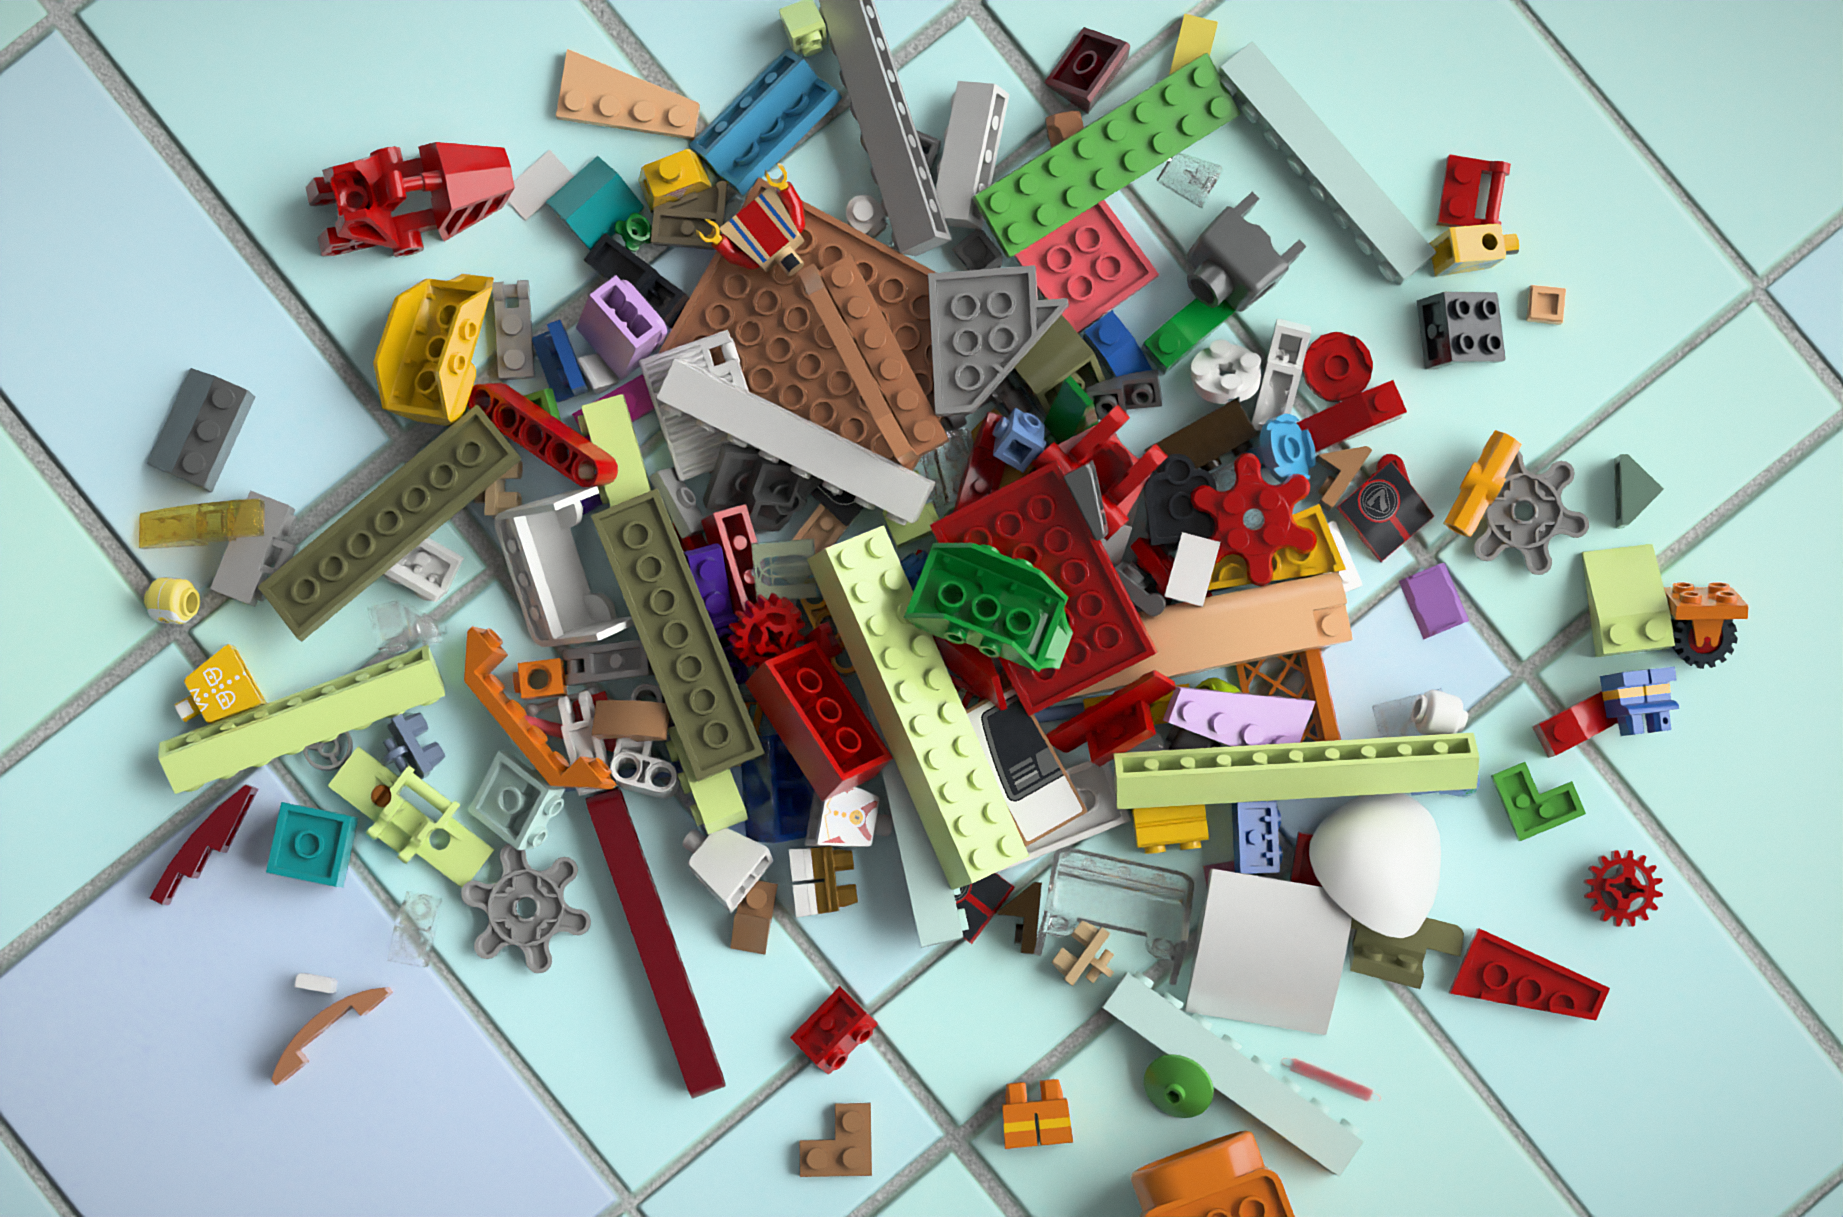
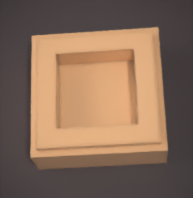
M1530 285L1526 321L1561 325L1564 319L1566 288Z

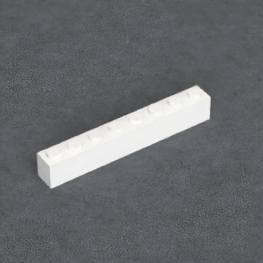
M683 359L673 360L656 399L665 403L663 407L665 410L683 417L684 413H687L697 418L696 425L708 431L715 432V429L718 428L728 433L727 440L745 448L747 444L759 448L758 454L761 457L774 463H778L779 459L791 464L790 470L802 477L810 479L812 474L824 480L822 486L835 493L842 494L843 490L856 496L854 501L857 504L874 510L875 506L888 511L886 517L901 525H906L907 521L910 523L918 521L936 483Z

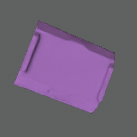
M1445 562L1399 581L1423 640L1469 621Z

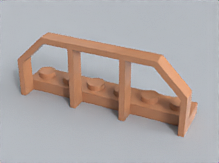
M851 254L820 271L814 263L799 271V276L872 417L901 465L905 466L948 443L950 440ZM823 281H825V283H826V285H827L829 291L831 292V294H832V296H833V298H834V300H835V302H836L838 308L840 309V311H841V313H842V315H843V317H844V319H845L847 325L844 323V321L842 320L841 316L839 315V313H838V311H837V309H836V307H835V305H834L832 299L830 298V296H829V294H828V292H827V290H826V288H825V286H824ZM854 342L858 343L878 383L872 377ZM884 397L887 398V400H888V402H889V404H890L892 410L894 411V413H895V415H896V417H897V419H898V421H899L901 427L903 428V430H904V432H905V434H906V436H907L909 442L907 441L905 435L903 434L901 428L899 427L897 421L895 420L893 414L891 413V411H890V409H889V407H888L886 401L884 400Z

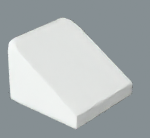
M598 353L578 358L577 363L595 394L599 395L619 383L617 375Z

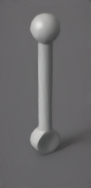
M590 687L566 696L570 701L579 699L578 695L580 692L589 691L593 695L597 693L596 687ZM559 698L537 705L529 703L525 707L526 714L534 717L539 711L558 706Z

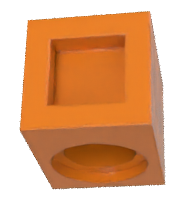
M561 658L517 663L518 672H513V685L515 693H521V699L528 701L568 695L564 679V661ZM543 670L548 675L547 685L542 689H533L530 684L532 674Z

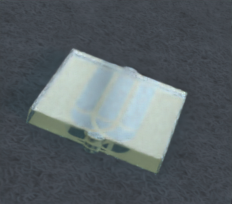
M814 539L756 542L751 544L754 569L751 570L750 574L755 579L756 600L759 594H762L768 600L771 593H775L780 598L785 596L789 600L819 598V586L807 561L809 557L815 555Z

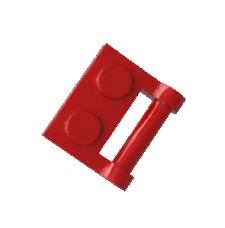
M1449 154L1446 160L1436 225L1446 227L1487 224L1502 225V222L1499 221L1505 177L1510 174L1511 164L1504 161H1488ZM1482 173L1492 175L1485 219L1475 218Z

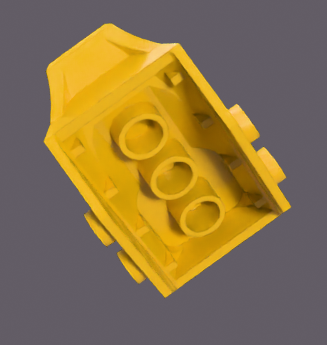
M461 274L447 281L426 278L395 297L373 361L382 409L417 422L451 426L463 416L476 378V368L471 360L486 313L494 277Z

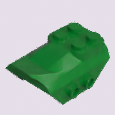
M933 543L903 617L908 619L913 626L953 643L970 644L979 648L981 653L989 657L1000 656L1037 672L1044 668H1060L1073 634L1066 619L1064 609L1068 596L1041 570L1034 568L1027 560L1020 558L1012 559L1000 554L992 546L977 545L975 543Z

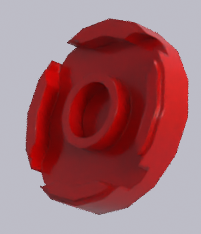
M1344 332L1324 334L1312 342L1306 352L1302 366L1305 383L1313 394L1325 401L1338 403L1363 392L1371 379L1373 371V361L1369 349L1361 339Z

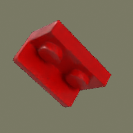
M839 986L792 1034L790 1039L820 1069L829 1075L834 1070L841 1068L846 1063L848 1055L859 1044L865 1043L871 1037L873 1029L878 1025V1022Z

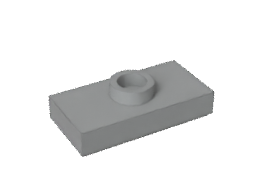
M675 467L659 470L649 476L654 489L657 488L659 490L666 510L681 538L704 532L701 522L704 517L696 504L695 495L687 488L684 480L679 482Z

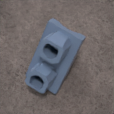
M420 712L405 718L402 714H399L392 718V722L387 725L392 737L383 741L388 754L383 756L381 761L384 766L394 762L400 773L404 772L409 764V766L415 769L414 774L420 779H424L446 757L445 753L436 741L424 748L420 747L415 737L427 732L429 729L426 720Z

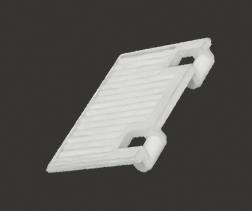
M728 330L639 360L679 482L712 471L722 443L736 444L727 440L728 433L718 428L715 429V432H711L696 425L697 418L687 413H684L683 417L665 410L663 408L665 403L656 399L674 359H683L749 391L733 338L730 337ZM720 346L726 362L714 366L709 349ZM747 445V446H746V447H750V448L759 449V448H756V447H754V446H752V445Z

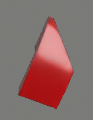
M827 621L807 634L803 642L808 644L816 640L831 663L830 659L842 653V649Z

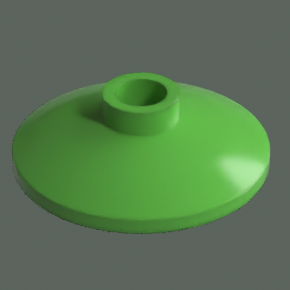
M1175 1054L1163 1055L1153 1060L1145 1071L1143 1080L1145 1092L1150 1101L1164 1113L1178 1118H1192L1202 1114L1210 1106L1214 1094L1212 1080L1205 1069L1194 1060Z

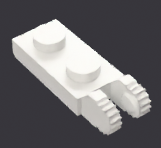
M589 691L580 692L578 695L584 720L576 723L570 699L567 696L559 698L558 706L563 724L561 731L570 766L580 756L599 758L610 768L604 739H598L591 735L595 706ZM576 788L579 796L604 790Z

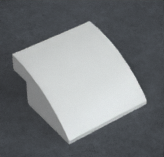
M1210 869L1205 905H1201L1184 1011L1327 1035L1343 969L1352 917L1327 894L1323 887Z

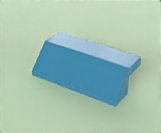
M787 48L688 146L723 181H727L730 187L744 195L754 186L758 177L762 178L765 175V170L768 172L842 97L834 87L818 78L802 57Z

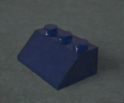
M776 730L758 731L757 735L765 755L741 764L743 801L748 820H745L746 837L756 842L780 843L806 838L814 788Z

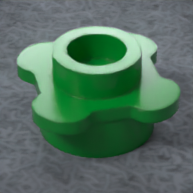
M632 213L627 220H619L615 223V232L621 235L625 242V247L631 252H636L639 246L644 243H651L652 226L648 219L641 214Z

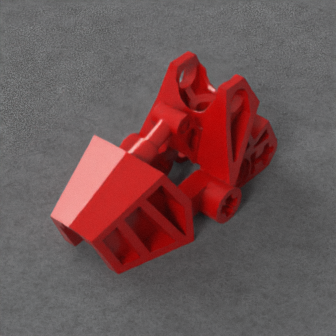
M433 142L418 146L420 158L403 161L401 148L392 146L377 149L371 152L368 157L322 170L324 177L313 178L305 187L310 206L316 207L337 203L338 220L335 222V227L326 228L317 237L321 256H337L377 245L392 248L393 256L395 257L414 255L424 250L421 233L438 229L445 242L504 207L515 188L512 169L505 147ZM418 190L423 192L431 191L432 198L430 200L432 208L394 217L391 216V212L407 199L406 192Z
M1119 405L1114 407L1097 425L1058 445L1053 442L1032 462V465L1039 469L1059 459L1067 474L1093 460L1108 526V534L1104 537L1106 541L1129 520L1127 515L1150 475L1168 457L1155 444L1141 458H1138L1121 443L1116 432L1130 417Z

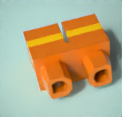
M1059 1079L1039 1080L1041 1100L1027 1101L1025 1082L1006 1084V1103L1002 1104L1005 1149L1038 1146L1035 1113L1038 1116L1041 1146L1073 1143L1068 1100L1066 1097L1063 1098Z

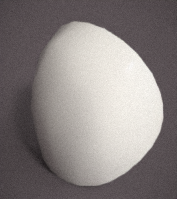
M1403 793L1359 795L1337 808L1314 832L1310 842L1309 855L1315 876L1327 894L1345 912L1366 927L1385 936L1405 938L1414 935L1419 930L1434 904L1438 892L1441 869L1440 834L1434 818L1422 804Z

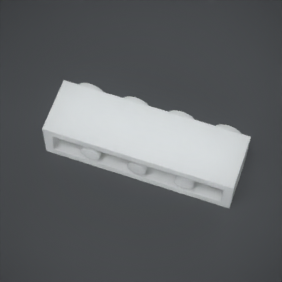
M957 81L956 91L951 97L952 111L949 125L944 131L945 145L942 159L937 165L938 179L935 189L947 226L972 229L983 228L984 218L972 196L992 183L1010 95L995 83Z

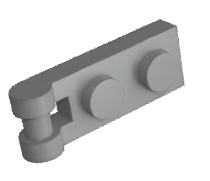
M517 280V284L506 285L504 281L493 282L498 378L500 381L535 378L529 280ZM506 298H518L519 307L506 308Z
M641 640L562 650L563 661H567L568 674L564 675L565 686H578L655 675ZM581 660H584L585 672H582Z

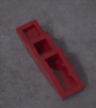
M245 784L208 816L190 835L169 863L149 899L161 905H170L184 875L192 879H199L213 849L218 852H228L259 790L258 788Z

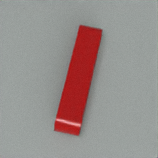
M502 382L476 384L472 387L467 403L470 410L478 405L501 433L583 488L609 485L616 479L618 465L609 453L507 384Z

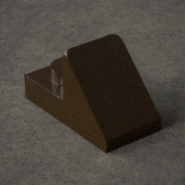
M1033 882L995 913V915L1023 917V924H1016L1014 936V945L1020 946V953L1035 954L1042 882Z

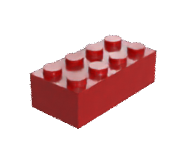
M816 640L764 661L745 682L822 802L873 779L893 759Z

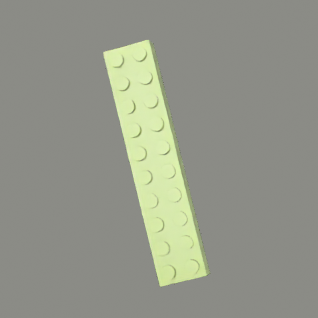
M884 525L828 547L807 559L808 564L951 889L954 890L972 884L1029 857L932 634L918 629L908 619L903 618L913 591Z

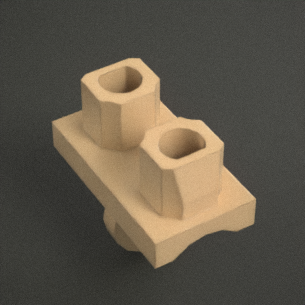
M520 460L474 499V503H485V516H491L492 519H495L497 514L522 505L521 493L505 492L506 479L522 478L523 462Z
M1081 920L1070 936L1086 948L1076 958L1062 947L1051 961L1054 967L1065 976L1063 980L1073 986L1089 963L1093 965L1085 976L1089 981L1094 983L1101 973L1111 978L1114 971L1108 968L1107 964L1114 954L1105 949L1098 959L1094 957L1111 933L1103 927L1098 929Z

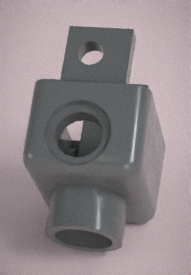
M1253 191L1234 208L1227 206L1199 235L1187 252V261L1195 269L1187 276L1188 287L1193 295L1208 307L1215 308L1222 301L1226 300L1234 310L1238 312L1245 311L1279 283L1289 270V266L1297 260L1307 247L1299 239L1280 256L1272 246L1271 237L1263 228L1244 219L1260 199Z

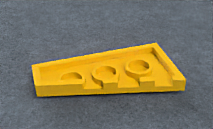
M1320 504L1293 514L1294 521L1298 525L1309 528L1315 533L1317 538L1316 547L1307 554H1300L1289 548L1277 550L1271 560L1274 571L1271 581L1347 570ZM1231 554L1215 564L1208 590L1252 584L1247 577V565L1244 559L1239 555Z

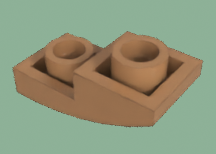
M634 700L596 701L591 735L598 739L629 737L636 742L666 740L670 712L666 703Z

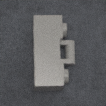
M250 490L210 589L253 607H256L258 601L263 602L266 597L259 590L258 586L269 575H272L288 562L296 551V546L283 542L285 535L290 536L296 526L297 516H294L296 509L288 504ZM278 547L280 552L274 567H269L274 551Z

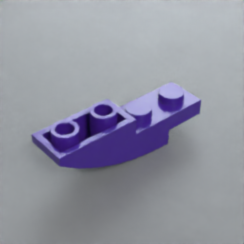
M715 543L686 551L684 555L737 685L743 684L748 680L746 665L732 652L734 646L728 641V637L735 634L729 628V624L738 623V617L733 613L722 547Z

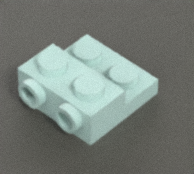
M507 750L498 751L468 812L516 850L534 849V847L540 846L546 840L548 830L545 827L550 817L556 816L563 808L564 800L561 799L565 788L550 786L538 770H531Z

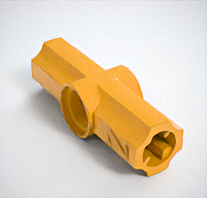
M1494 430L1479 459L1477 462H1473L1459 487L1461 491L1443 522L1450 530L1468 538L1475 532L1488 505L1491 506L1506 480L1504 476L1522 445L1516 438Z

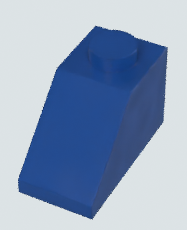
M1113 310L1084 331L1082 339L1092 349L1113 378L1153 370L1135 338Z

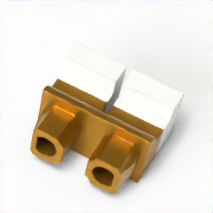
M832 846L789 849L792 882L825 879L824 882L793 885L796 918L840 911L839 907L858 903L856 884L837 886L835 874L838 871L855 870L853 851L833 850Z

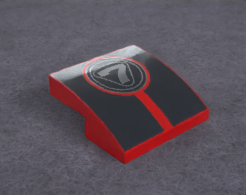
M1391 460L1336 507L1359 534V539L1380 562L1384 561L1434 517V514Z
M996 872L972 884L960 887L961 894L954 895L957 910L965 909L969 929L963 930L962 933L963 938L971 944L977 939L1015 888Z

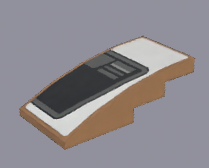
M1010 684L1002 689L1007 709L1000 711L985 698L965 709L1024 846L1027 847L1088 811L1034 714L1028 716L1013 685Z

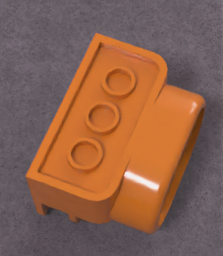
M1247 1130L1231 1133L1164 1157L1135 1170L1131 1174V1182L1142 1209L1140 1217H1295L1280 1177L1265 1166L1254 1135Z

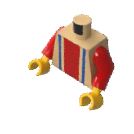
M777 163L782 171L778 179L770 178L767 170H765V177L771 185L768 189L720 228L715 222L705 219L712 226L711 234L704 236L696 229V235L705 242H712V248L730 264L749 270H755L760 267L765 272L770 271L778 264L787 276H792L804 265L802 259L794 251L804 242L801 236L806 226L804 207L792 183L786 182L787 172L785 167Z

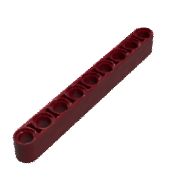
M617 786L612 790L609 789L587 797L585 801L689 1094L694 1099L726 1087V1082L623 793L620 787Z

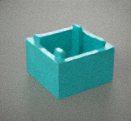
M281 802L266 873L344 888L359 818Z

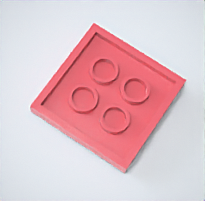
M1102 200L1014 255L1020 266L1035 265L1037 289L1044 299L1046 297L1048 299H1068L1069 306L1062 315L1078 334L1159 276V273L1105 200Z

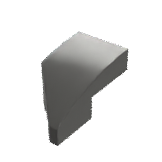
M975 229L951 249L968 270L1001 268L1002 253L982 229Z

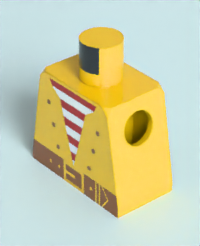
M684 149L642 166L638 178L650 213L654 212V207L669 201L675 202L680 200L682 196L695 191L698 193L712 187L700 156L690 149Z

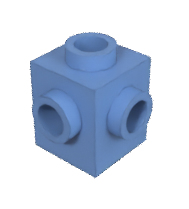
M1014 408L1007 418H1000L993 430L992 435L995 436L993 456L1024 472L1033 459H1036L1043 452L1046 446V441L1043 440L1045 425L1033 414L1024 413Z

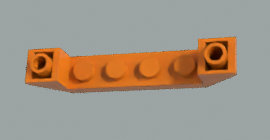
M472 626L467 631L464 682L549 785L563 788L612 790L617 784L609 776L612 773L610 768L601 759L580 756L570 766L560 753L551 750L546 744L548 738L545 733L537 726H531L524 717L526 715L524 708L517 701L510 700L503 692L505 689L504 684L495 675L491 674L508 656L501 647L503 644L502 639L490 628L482 629Z

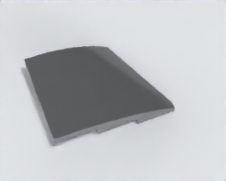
M722 443L703 497V503L706 509L726 510L746 504L754 530L779 532L790 521L791 516L807 504V497L824 482V480L812 474L810 479L792 472L790 470L792 465L779 459L778 463H774L761 457L758 454L760 449Z

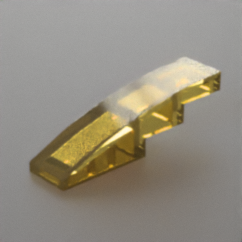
M260 498L219 501L140 513L139 548L208 545V542L236 541V538L264 536L265 501Z

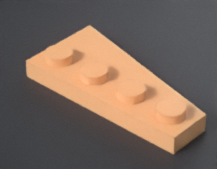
M567 49L556 111L557 120L690 140L695 139L700 104L698 102Z

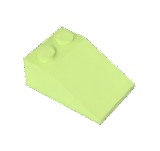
M1653 544L1582 552L1595 657L1663 650L1675 646L1670 609Z

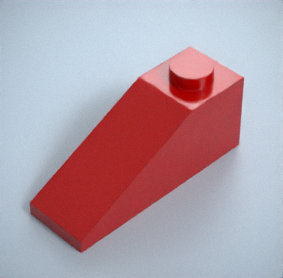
M1393 379L1309 416L1296 424L1299 425L1302 431L1308 429L1316 454L1399 420L1407 413V410Z
M1601 690L1535 724L1532 728L1547 757L1550 758L1618 723L1617 717H1606Z

